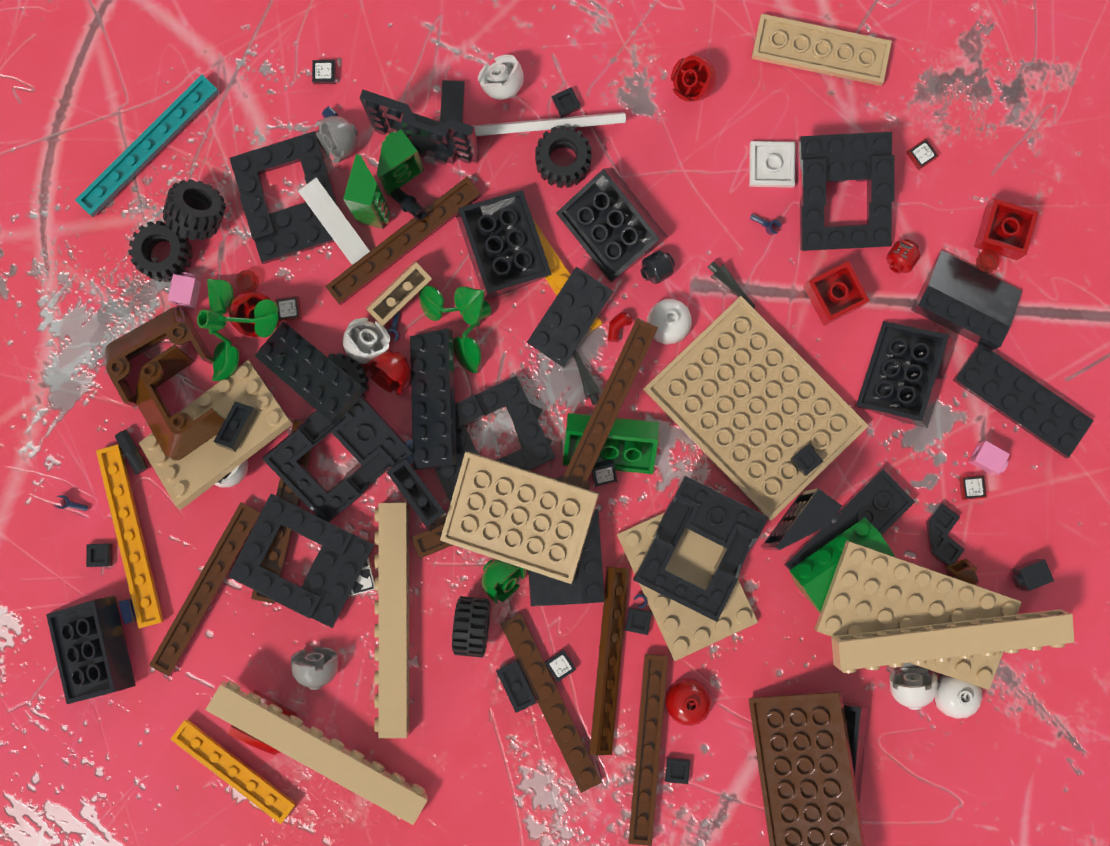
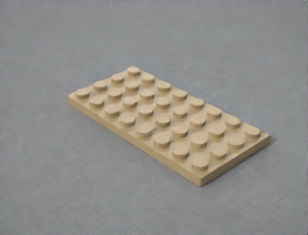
M846 541L814 630L829 636H840L1017 615L1022 602ZM1004 651L996 652L994 656L975 654L970 659L951 657L949 661L939 662L934 659L927 660L926 664L914 665L990 690Z

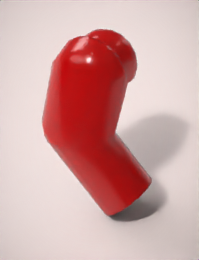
M620 312L609 322V342H619L620 329L631 325L633 322L631 314Z

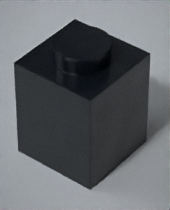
M1035 559L1012 569L1014 574L1012 575L1013 582L1021 591H1031L1054 581L1045 559Z

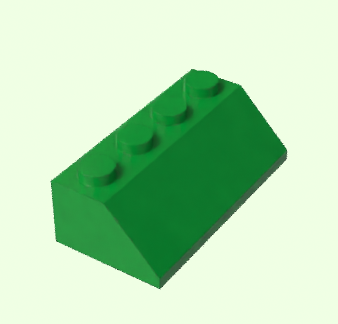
M356 154L343 200L358 223L384 229L385 223H389L391 210H389L378 184L361 155Z
M568 413L563 465H569L591 415ZM616 418L596 463L613 459L615 471L653 474L658 446L659 422Z
M863 518L789 571L795 585L819 613L821 612L846 541L896 557L880 532L866 518Z

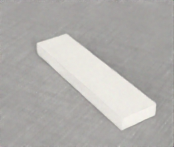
M314 178L297 190L352 265L370 252L317 178Z

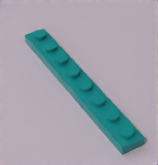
M201 74L75 201L90 216L94 217L219 93V90Z

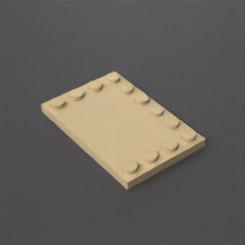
M249 360L239 366L230 377L219 381L180 411L187 413L194 421L211 408L226 419L235 401L254 407L258 412L236 452L216 445L213 442L216 437L214 436L181 460L174 461L163 453L153 433L139 442L173 503L180 510L293 425Z
M467 451L464 454L440 541L572 584L599 493Z
M664 513L616 534L634 574H636ZM685 528L665 570L705 590L724 548ZM739 580L717 622L639 584L674 661L758 623Z

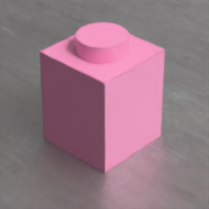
M181 272V275L173 274L167 301L174 305L196 309L201 282L195 278V275Z
M987 441L977 443L968 463L990 475H997L1003 473L1009 463L1007 459L1010 454Z

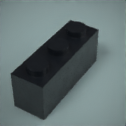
M406 459L387 471L389 477L430 532L446 521L447 515Z

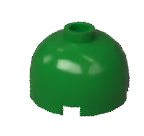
M497 559L494 561L490 560L483 567L484 572L481 584L484 592L495 603H498V600L504 602L518 590L520 585L516 583L520 577L525 579L527 570Z

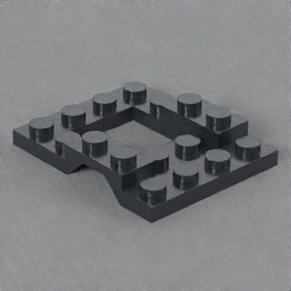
M362 89L360 100L375 132L386 135L387 133L397 132L402 129L418 151L420 157H426V155L433 157L440 164L446 165L447 162L453 164L456 156L462 162L471 163L472 161L477 163L480 153L473 126L453 119L442 123L412 113L408 104Z
M315 131L229 158L241 195L240 200L251 236L255 241L262 264L335 242L306 202L271 213L259 174L301 161L306 183L317 178L337 205Z
M892 132L799 136V161L802 171V195L800 200L801 251L892 246L895 156L892 155ZM867 179V224L824 226L826 181Z
M517 376L455 404L457 465L434 468L450 503L465 452L468 451L479 455L466 426L504 407L507 408L525 447L496 461L530 471L556 458Z
M361 395L336 426L317 410L299 424L297 429L265 454L262 460L316 516L330 522L358 499L378 477L413 454V450ZM329 433H332L359 463L346 473L345 478L327 491L298 459Z
M684 475L656 528L653 539L633 581L717 622L738 581L744 560L751 547L759 538L768 517ZM685 528L724 547L705 590L665 570Z
M271 493L228 577L268 596L269 599L301 615L333 628L375 544ZM282 525L322 545L302 586L261 566Z

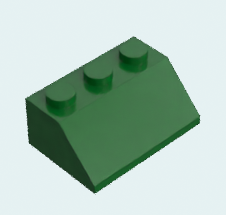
M402 129L389 133L381 146L377 176L388 196L391 195L395 188H401L424 172L418 151Z

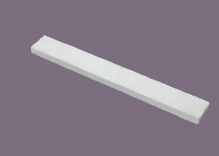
M624 112L473 125V127L475 128L476 136L551 130L553 127L560 129V126L570 128V126L584 127L625 123L626 114Z

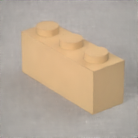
M413 261L365 308L383 326L432 278L417 262Z

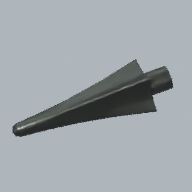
M713 261L708 266L714 273L710 277L737 297L742 296L755 308V304L743 292L726 266L723 264L719 267Z
M576 350L573 356L579 370L586 400L590 398L592 405H596L601 390L591 377Z

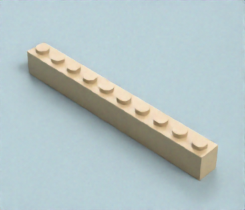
M379 503V508H375V522H379V531H375V545H379V554H375V568H379V577H375V591H379V600L375 601V614H379V624H375V638H379V647H375V661H379V671H375L374 677L375 685H379V694H375L374 700L375 708H379V718H375L374 728L375 732H379V738H407L409 736V503Z
M1059 609L831 636L833 664L844 673H854L860 668L878 670L880 666L902 667L903 663L909 662L913 664H926L927 660L934 659L939 662L949 661L951 657L970 659L975 654L994 656L996 652L1018 653L1019 649L1025 648L1028 650H1041L1042 646L1061 648L1065 647L1066 643H1074L1073 614Z
M223 681L205 709L206 711L414 825L428 801L427 794L425 793L426 790L417 784L412 786L406 783V779L395 772L393 774L388 773L384 770L385 767L376 761L371 763L365 760V756L359 751L352 750L351 752L345 749L344 744L335 738L329 740L323 736L324 733L315 727L310 729L302 725L303 721L293 715L288 717L282 713L283 710L274 704L268 706L261 702L262 698L252 692L247 694L241 691V686L237 683Z

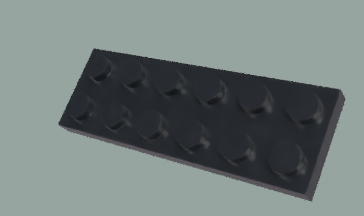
M284 321L254 355L335 426L366 390Z
M446 328L410 336L413 469L418 471L457 465L453 330Z
M981 343L976 345L953 379L955 383L1064 458L1071 456L1094 421Z
M880 469L839 510L841 515L833 525L830 523L828 526L818 530L784 565L791 570L863 518H866L882 535L915 501L883 469Z

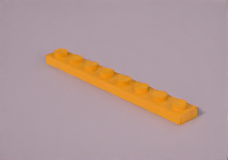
M119 445L96 450L138 628L162 623L164 620L123 458V451Z

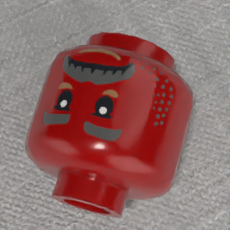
M909 239L895 242L886 257L889 269L897 274L911 272L921 256L919 246Z

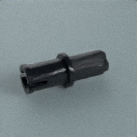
M395 188L391 192V197L401 205V209L404 212L410 213L417 221H422L427 216V209L422 207L414 196H408L400 188Z
M127 430L118 432L115 438L124 453L123 458H127L135 475L149 469L139 452L140 447H136Z

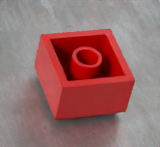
M996 198L993 199L985 207L974 247L1014 260L1027 255L1039 212Z
M849 261L809 280L803 286L823 326L870 302Z

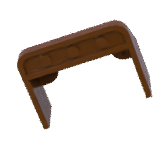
M179 307L170 308L107 345L105 349L106 370L125 404L138 407L135 402V395L125 379L131 371L129 360L166 339H169L175 345H184L191 341L200 358L209 364H213L214 360L189 315Z
M175 344L142 367L135 393V402L163 453L171 460L177 461L216 436L225 418L213 408L194 421L185 412L171 415L156 388L193 363V360Z

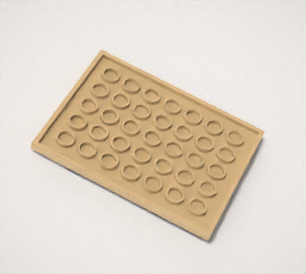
M742 296L729 306L643 389L770 521L869 426ZM807 444H810L824 462L807 476H804L790 458Z

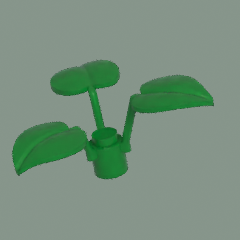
M207 279L210 310H201L197 317V323L200 328L209 329V334H214L224 341L216 346L213 355L214 374L212 381H222L230 377L237 369L239 351L236 347L231 346L232 342L217 331L225 327L226 321L255 323L256 334L263 338L269 337L277 326L279 308L276 302L266 299L258 302L255 306V318L253 319L225 317L223 314L227 313L226 308L230 307L233 300V287L225 280Z
M425 285L419 291V300L427 318L432 321H438L442 318V312L460 311V315L463 316L465 322L471 325L462 334V337L458 336L454 339L453 349L457 360L465 369L472 373H479L478 369L481 363L480 348L474 339L468 337V334L476 326L480 325V320L491 315V307L484 300V290L473 289L467 286L459 287L454 294L456 307L445 308L443 307L444 298L436 288Z

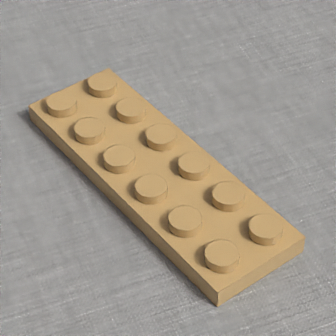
M761 14L751 59L882 86L892 41Z

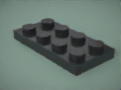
M576 266L527 343L565 368L615 292Z

